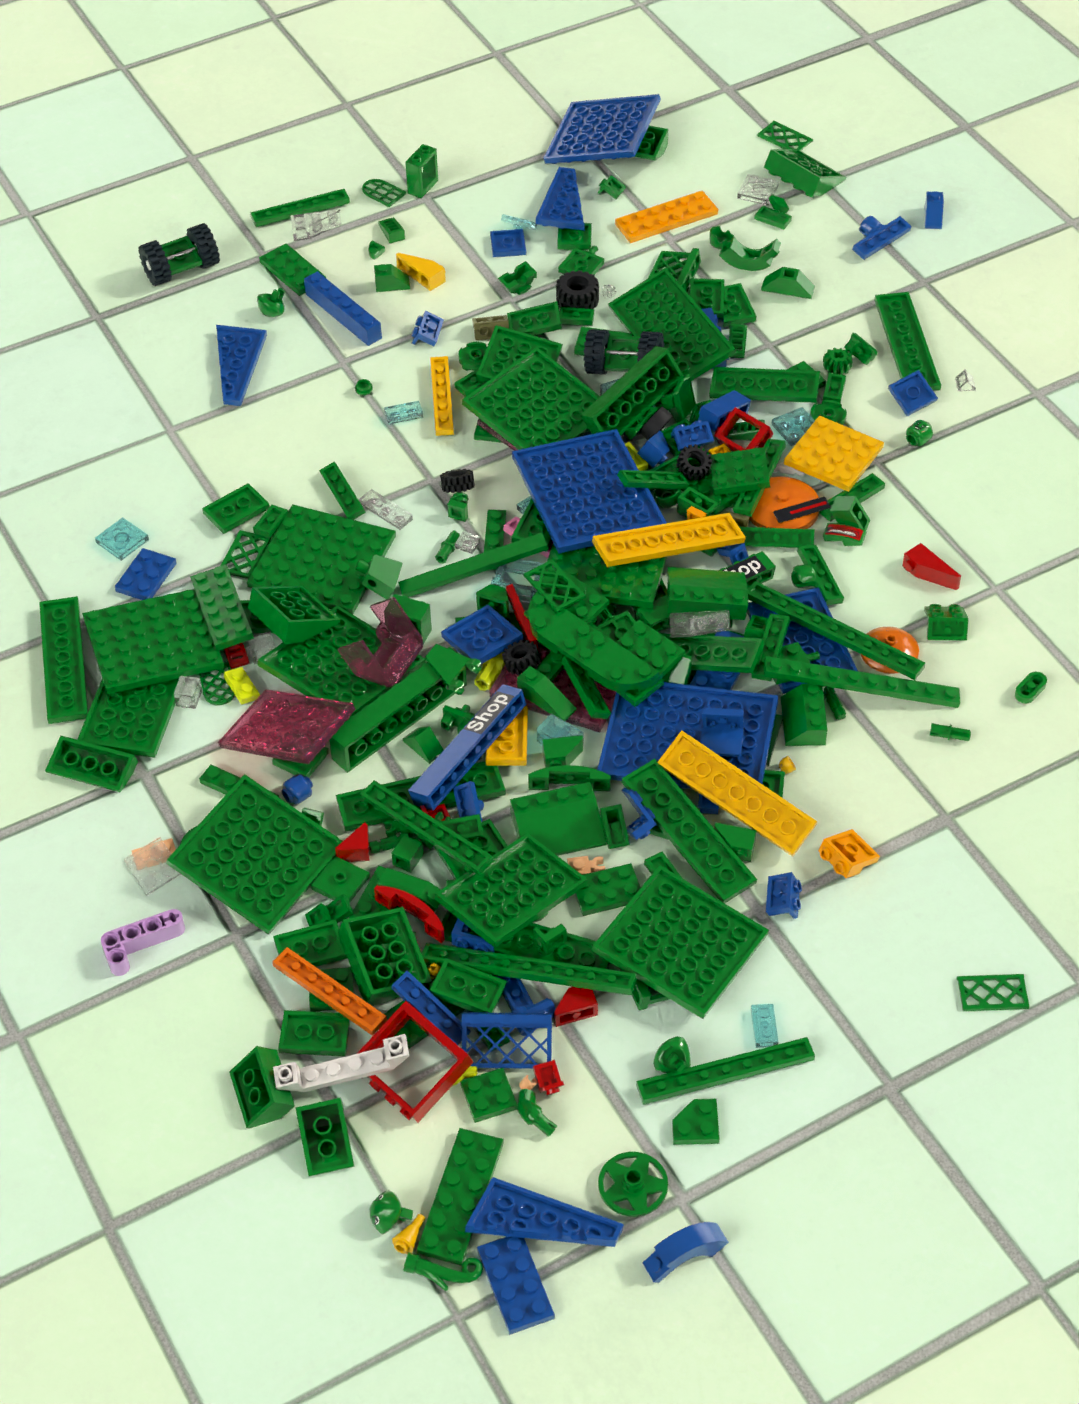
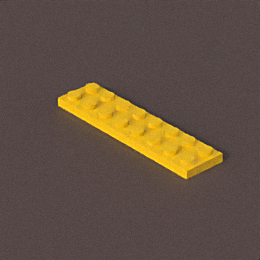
M730 513L596 535L593 536L592 543L606 566L610 567L741 544L745 542L746 537Z
M682 730L657 762L670 774L751 829L756 830L757 833L792 857L818 824L812 817Z

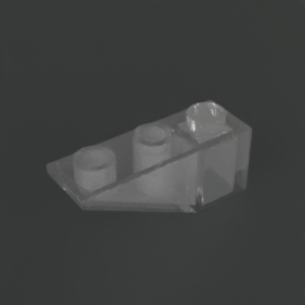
M340 210L290 215L294 241L312 239L341 225Z
M729 610L670 613L671 638L692 637L730 630Z

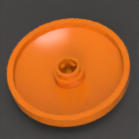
M771 477L769 480L770 488H765L749 520L756 527L810 528L816 522L819 512L781 523L777 521L773 512L819 498L815 490L805 482L795 478Z

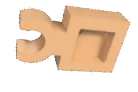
M588 856L567 858V864L582 875L605 870V866H597L603 864V857L601 856L595 857L590 861Z

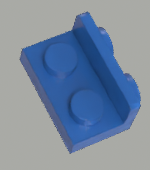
M425 310L423 315H419L415 322L417 327L414 328L411 334L413 337L412 344L415 345L419 339L435 346L444 319Z
M699 420L688 426L681 424L676 426L671 433V437L675 438L678 451L691 444L692 447H694V444L700 447L714 442L708 421L702 422Z
M792 872L768 876L766 913L769 916L790 913L793 919L798 918V910L801 909L799 892L802 891L800 880H797Z

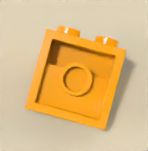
M853 829L825 838L818 850L820 857L830 862L834 867V871L845 878L860 874L863 867L877 863L880 858Z

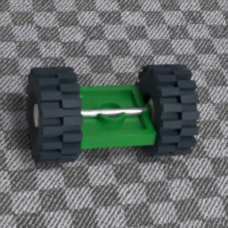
M202 223L187 229V236L160 245L157 240L138 247L144 272H146V276L153 286L171 281L172 275L197 266L204 269L219 263V249L216 246L213 233H211L207 224Z
M589 329L585 337L586 342H584L583 358L585 361L584 367H586L585 371L587 374H607V371L628 372L655 346L664 348L663 334L661 332L643 331L640 335L641 337L612 336L608 330Z

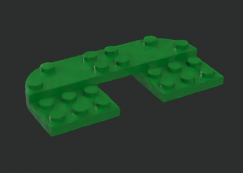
M565 570L564 573L586 595L585 599L558 613L538 591L530 601L528 616L530 629L534 637L557 655L562 653L587 670L589 677L610 690L627 693L626 690L638 689V692L646 690L659 682L685 655V649L641 620H638L617 642L589 625L609 605V599ZM558 578L557 584L568 585L563 578ZM546 587L543 591L546 594H551L552 588ZM555 588L554 595L565 596L566 590ZM570 590L568 597L578 596L575 591ZM552 600L557 606L564 602L563 600Z

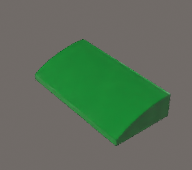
M60 736L45 772L121 792L131 778L138 760L133 754Z

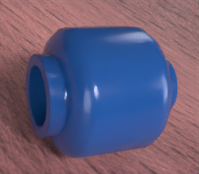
M296 774L283 783L281 792L288 803L297 805L311 797L313 784L307 776L303 777L300 774Z

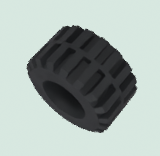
M580 270L561 275L556 284V301L559 308H596L599 303L598 279L594 278L593 274Z

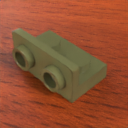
M507 315L472 318L475 340L491 339L496 325L509 329Z

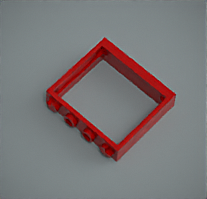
M405 1001L358 1053L384 1047L383 1039L394 1037L411 1019L458 1060L414 1109L378 1076L372 1075L367 1077L371 1080L368 1084L375 1091L379 1092L382 1090L386 1094L384 1098L392 1106L398 1104L402 1108L400 1113L408 1120L413 1118L419 1123L473 1064V1060L455 1042Z

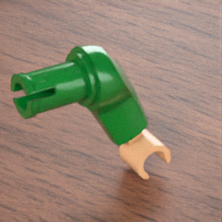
M526 1075L519 1083L522 1090L519 1092L517 1111L528 1125L536 1126L549 1137L555 1131L557 1125L542 1114V1108L536 1104V1093L531 1090L537 1084V1080L533 1078L529 1081L528 1075Z

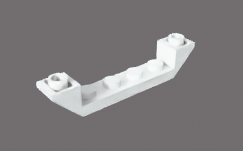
M406 1035L383 1039L384 1047L302 1068H299L296 1062L275 1066L273 1070L276 1089L308 1092L392 1071L410 1057Z

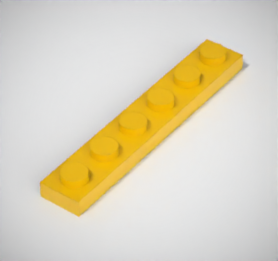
M448 356L430 357L436 436L454 435Z

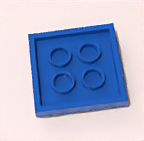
M489 605L441 631L442 638L461 655L470 659H479L481 664L500 654L505 648L508 649L507 646L509 644L513 646V642L516 641L518 643L519 640H524L523 633Z

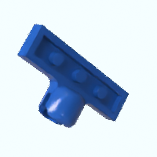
M868 216L861 222V227L859 228V231L866 238L856 243L852 250L865 260L908 233L912 226L901 216L887 225H882L874 216Z

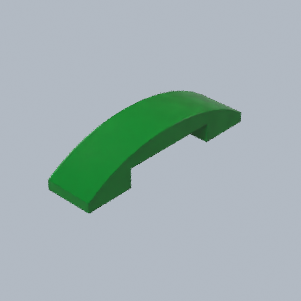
M560 765L539 769L528 774L529 790H549V784H582L590 782L593 791H611V776L589 767Z

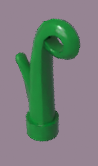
M409 1252L403 1268L404 1272L417 1273L432 1280L445 1291L448 1290V1286L443 1280L468 1283L477 1280L483 1272V1265L477 1258H467L463 1262L462 1272L425 1260L420 1258L419 1255ZM473 1265L476 1269L469 1273L467 1267Z

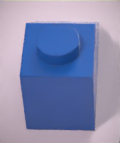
M926 192L924 206L926 229H942L943 192Z
M659 431L652 436L637 452L653 468L657 464L661 465L668 458L666 454L670 449L663 433Z

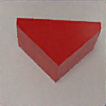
M364 822L335 848L337 857L347 862L370 861L368 824Z

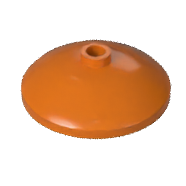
M879 627L867 633V635L918 659V643L908 632L896 627ZM861 654L864 662L874 670L889 674L899 673Z

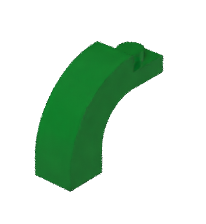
M734 237L722 246L719 256L735 268L759 271L771 266L773 258L780 252L781 242L776 238L761 249H750L742 245Z

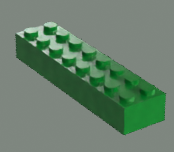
M425 662L418 670L410 673L400 683L395 684L386 693L378 696L375 701L364 706L361 711L349 717L346 722L334 728L328 734L332 760L348 773L456 693L445 684L431 665ZM466 667L455 679L464 682L462 688L467 685Z

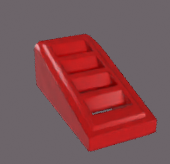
M243 642L223 649L231 669L250 664Z

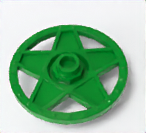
M624 1152L612 1157L605 1163L599 1174L598 1189L602 1200L611 1210L624 1216L639 1217L655 1211L663 1203L668 1192V1177L663 1166L652 1156L641 1152ZM636 1158L629 1168L616 1163L623 1159ZM649 1163L659 1171L662 1179L648 1175ZM607 1172L615 1183L605 1192L603 1181ZM661 1193L657 1201L647 1207V1195ZM628 1200L633 1210L623 1209L614 1203Z

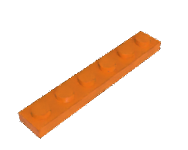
M288 947L272 961L273 967L372 1036L387 1021V1016Z

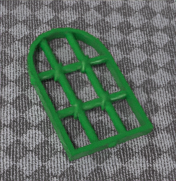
M370 179L362 186V191L366 196L388 207L406 195V191L381 179ZM372 184V185L376 186V188H375V189H371V188L367 187L366 185ZM383 185H386V186H388V187H390V188H392V189H391V190H390V189L388 190V189H386V188H384V187H382V186H383ZM364 188L370 190L371 192H366ZM382 189V190L386 191L387 193H386V194H381V193L377 192L376 190ZM396 190V191L400 192L401 194L398 195V194H396V193H394V192H392V191ZM376 193L382 197L377 198L371 194ZM392 194L396 196V198L391 199L387 197V195ZM385 198H386V199L390 200L391 202H390V203H387V202L383 201L382 199H385Z

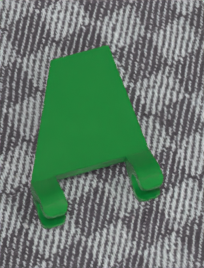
M435 644L425 656L427 662L440 678L457 695H461L464 692V688H462L464 682L455 680L463 669L467 667L475 674L481 670V667H479L481 661L479 659H470L438 644Z

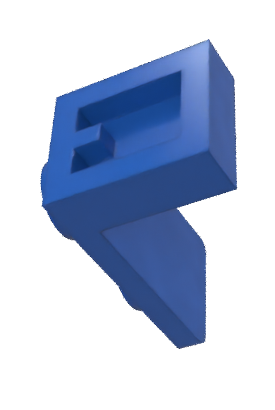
M457 918L452 930V945L460 948L494 952L493 946L482 937L469 934L471 928Z

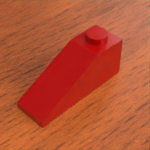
M922 543L904 553L902 566L915 577L954 590L959 589L961 575Z

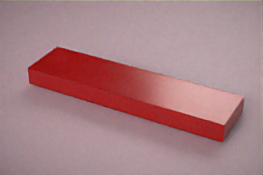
M513 584L507 585V597L526 640L534 642V645L536 644L539 652L537 639L531 632L528 618L524 616L525 611Z

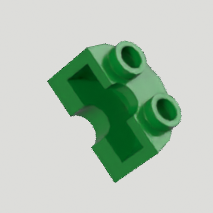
M525 261L516 266L513 273L509 274L507 272L498 279L510 293L521 295L531 289L532 286L530 284L534 278H537V272Z

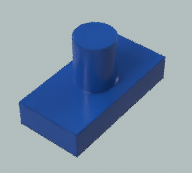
M469 781L453 787L459 817L480 814L482 822L480 811L483 810L484 803L477 798L475 783Z

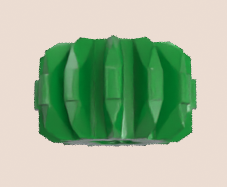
M834 347L833 350L828 349L827 353L823 356L824 370H827L828 374H848L853 365L852 354L848 353L847 349L842 350V348L836 349Z

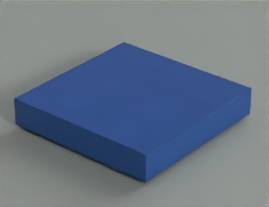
M523 229L490 231L493 257L526 255Z
M919 370L888 386V390L906 416L936 402L938 399Z

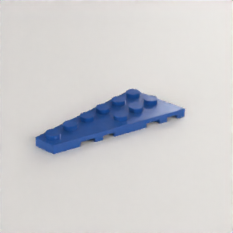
M558 168L536 216V224L584 231L575 169Z
M216 325L223 403L225 405L241 406L266 340L267 331Z
M493 1177L467 1222L465 1232L615 1247L623 1231L624 1224Z

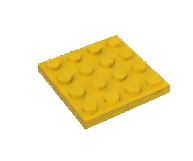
M819 415L784 458V465L849 492L883 449L884 442Z

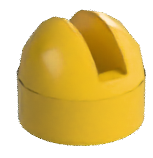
M786 756L779 762V768L785 774L796 770L789 756Z

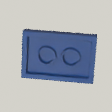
M142 548L115 585V591L140 600L153 598L177 564L176 558Z

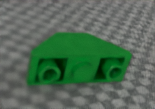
M781 267L767 275L761 287V291L812 299L815 285L800 269Z

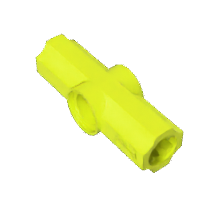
M504 651L483 663L481 671L474 680V685L479 690H490L498 676L504 675L507 669L502 656Z

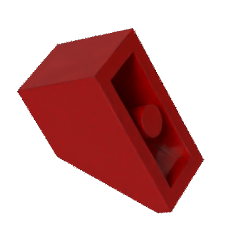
M578 987L568 988L554 1011L555 1026L558 1027L597 1016L598 1002L593 990Z

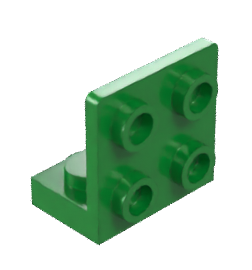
M930 604L924 607L928 618V640H967L968 616L963 607L958 604H950L949 607Z

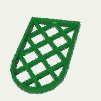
M224 662V668L218 669L217 671L219 672L216 676L211 674L212 671L205 672L204 674L206 675L203 678L201 673L199 674L203 695L206 701L212 705L227 704L235 696L233 692L229 691L231 689L230 686L227 689L222 688L224 683H228L225 679L219 677L221 673L224 674L226 672L224 670L227 666L228 670H230L229 662ZM208 676L213 678L211 682H208L205 679ZM216 679L221 681L218 686L213 684ZM210 686L216 688L213 692L208 691ZM218 690L224 692L221 696L216 694ZM227 693L231 695L228 699L223 698ZM213 696L216 697V698H218L217 701H213V700H210V699H211Z

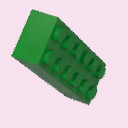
M655 346L580 416L592 434L617 429L621 436L672 389L684 375L668 348Z

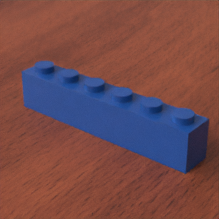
M317 271L304 278L306 295L367 346L382 339L381 323Z

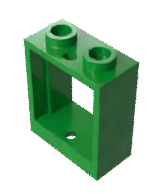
M422 144L405 162L407 193L421 199L438 181L437 149Z

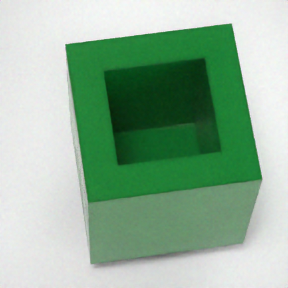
M404 835L392 851L393 866L411 873L423 856L422 842L416 838Z

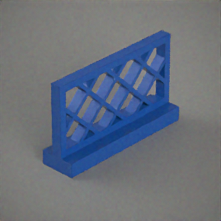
M463 1012L462 1049L467 1053L473 1047L482 1056L476 1063L471 1065L477 1066V1068H532L535 1065L542 1064L537 1063L531 1057L539 1048L547 1054V1062L552 1061V1013ZM467 1027H476L482 1033L474 1043L467 1037ZM480 1027L489 1028L484 1032ZM493 1027H498L504 1033L496 1043L487 1035ZM503 1027H508L511 1029L506 1031ZM514 1028H522L527 1033L519 1043L509 1035ZM537 1028H547V1038L540 1044L532 1033ZM483 1036L493 1044L485 1054L475 1045ZM506 1036L516 1045L508 1054L498 1046ZM528 1037L538 1045L530 1054L520 1046ZM467 1041L471 1044V1046L468 1049ZM546 1042H547V1050L542 1046V1045L545 1044ZM495 1047L504 1056L499 1063H492L487 1058V1055ZM517 1048L527 1056L521 1063H515L509 1057ZM483 1059H485L488 1063H480V1062H481ZM528 1059H530L533 1063H525V1062H526Z

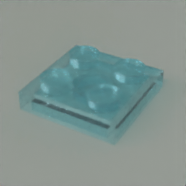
M801 407L772 419V426L790 446L797 444L815 420Z
M123 517L95 537L98 545L121 561L149 540L148 534Z

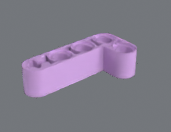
M171 909L104 933L101 937V944L112 974L122 976L129 971L128 954L182 935L185 931L182 913L179 910Z

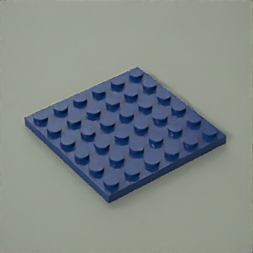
M660 95L571 102L543 158L545 164L635 157L660 103Z

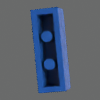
M734 390L703 405L699 410L698 421H708L710 429L715 432L719 426H722L728 413L733 411L735 407L748 414L751 400Z

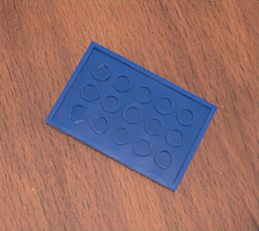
M819 587L786 594V596L832 617ZM748 602L747 614L749 618L752 615L769 618L770 614H777L755 602ZM790 620L782 646L799 642L806 654L816 651L820 654V659L811 661V664L858 671L847 647ZM789 681L779 684L782 693L785 694L797 686L807 683Z

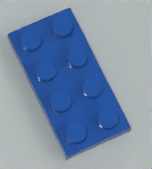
M507 1236L477 1247L478 1255L509 1335L555 1319V1314L524 1238Z

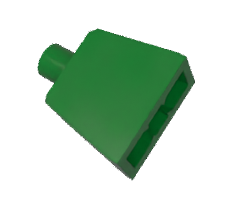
M373 555L369 563L359 559L355 570L364 574L363 586L388 600L395 590L403 563L379 555Z

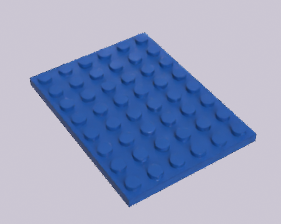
M617 429L512 451V458L558 553L594 546L592 538L596 535L667 523L648 488L625 487L617 476L620 470L639 471Z
M664 682L663 686L638 706L634 707L616 692L597 770L610 775L611 780L622 781L623 777L651 760L656 759L659 761L681 730L701 743L703 708H735L744 710L742 754L740 757H721L762 784L778 705V695ZM666 771L680 788L694 790Z

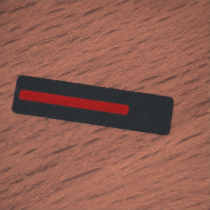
M821 497L776 510L773 513L777 521L781 523L829 509L831 506L826 497Z

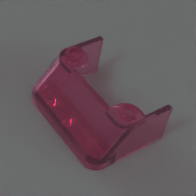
M395 597L370 606L380 621L376 629V635L382 643L374 655L363 640L338 649L357 677L386 687L394 686L400 681L423 648V639Z

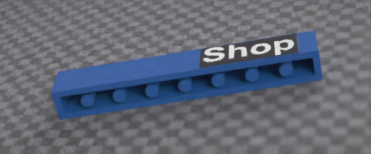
M504 684L501 685L408 790L414 805L419 807L424 805L428 810H435L453 787L456 786L526 706L522 689Z

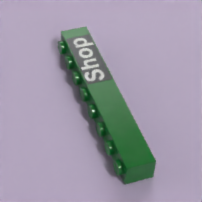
M761 551L718 571L744 572L747 588L749 589L755 581L762 584L773 579L776 566ZM666 595L658 597L653 608L639 607L635 621L641 620L657 632H660L677 624L678 619L681 618V621L692 616L668 614Z

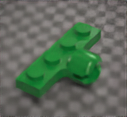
M817 545L799 546L797 553L804 565L793 567V572L791 573L793 585L797 588L819 587L827 605L842 604L844 596Z

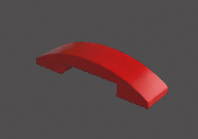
M377 885L374 888L375 901L389 910L394 909L396 906L403 907L405 911L424 922L426 934L440 943L445 941L444 928L438 916L419 898L393 887Z

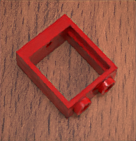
M735 407L733 411L728 413L722 426L717 428L714 437L718 444H725L729 450L734 452L737 450L762 448L767 439H771L774 434L770 426ZM739 418L760 429L746 449L726 438Z

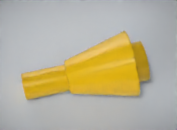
M417 1214L413 1222L392 1239L394 1248L399 1253L408 1254V1252H413L419 1228L425 1221V1217L422 1214Z

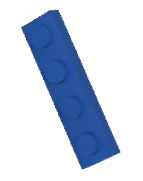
M406 971L391 986V989L459 1046L462 1043V1022L411 973ZM467 1028L468 1036L471 1033V1030L469 1028Z

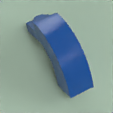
M701 1222L685 1227L662 1240L654 1247L656 1251L642 1263L653 1282L659 1283L687 1260L697 1256L713 1257L729 1242L717 1223Z

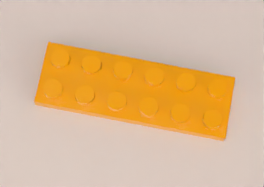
M702 190L615 219V225L626 239L633 243L717 215L718 208Z

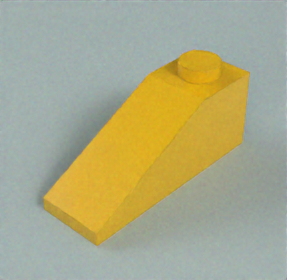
M402 253L396 254L397 268L428 290L432 291L446 282L445 268L435 261Z

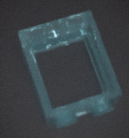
M520 559L496 567V577L492 578L491 584L503 588L513 584L519 600L530 603L537 590L533 586L502 582L505 572L523 575L544 563ZM532 575L535 577L534 581H539L540 575Z

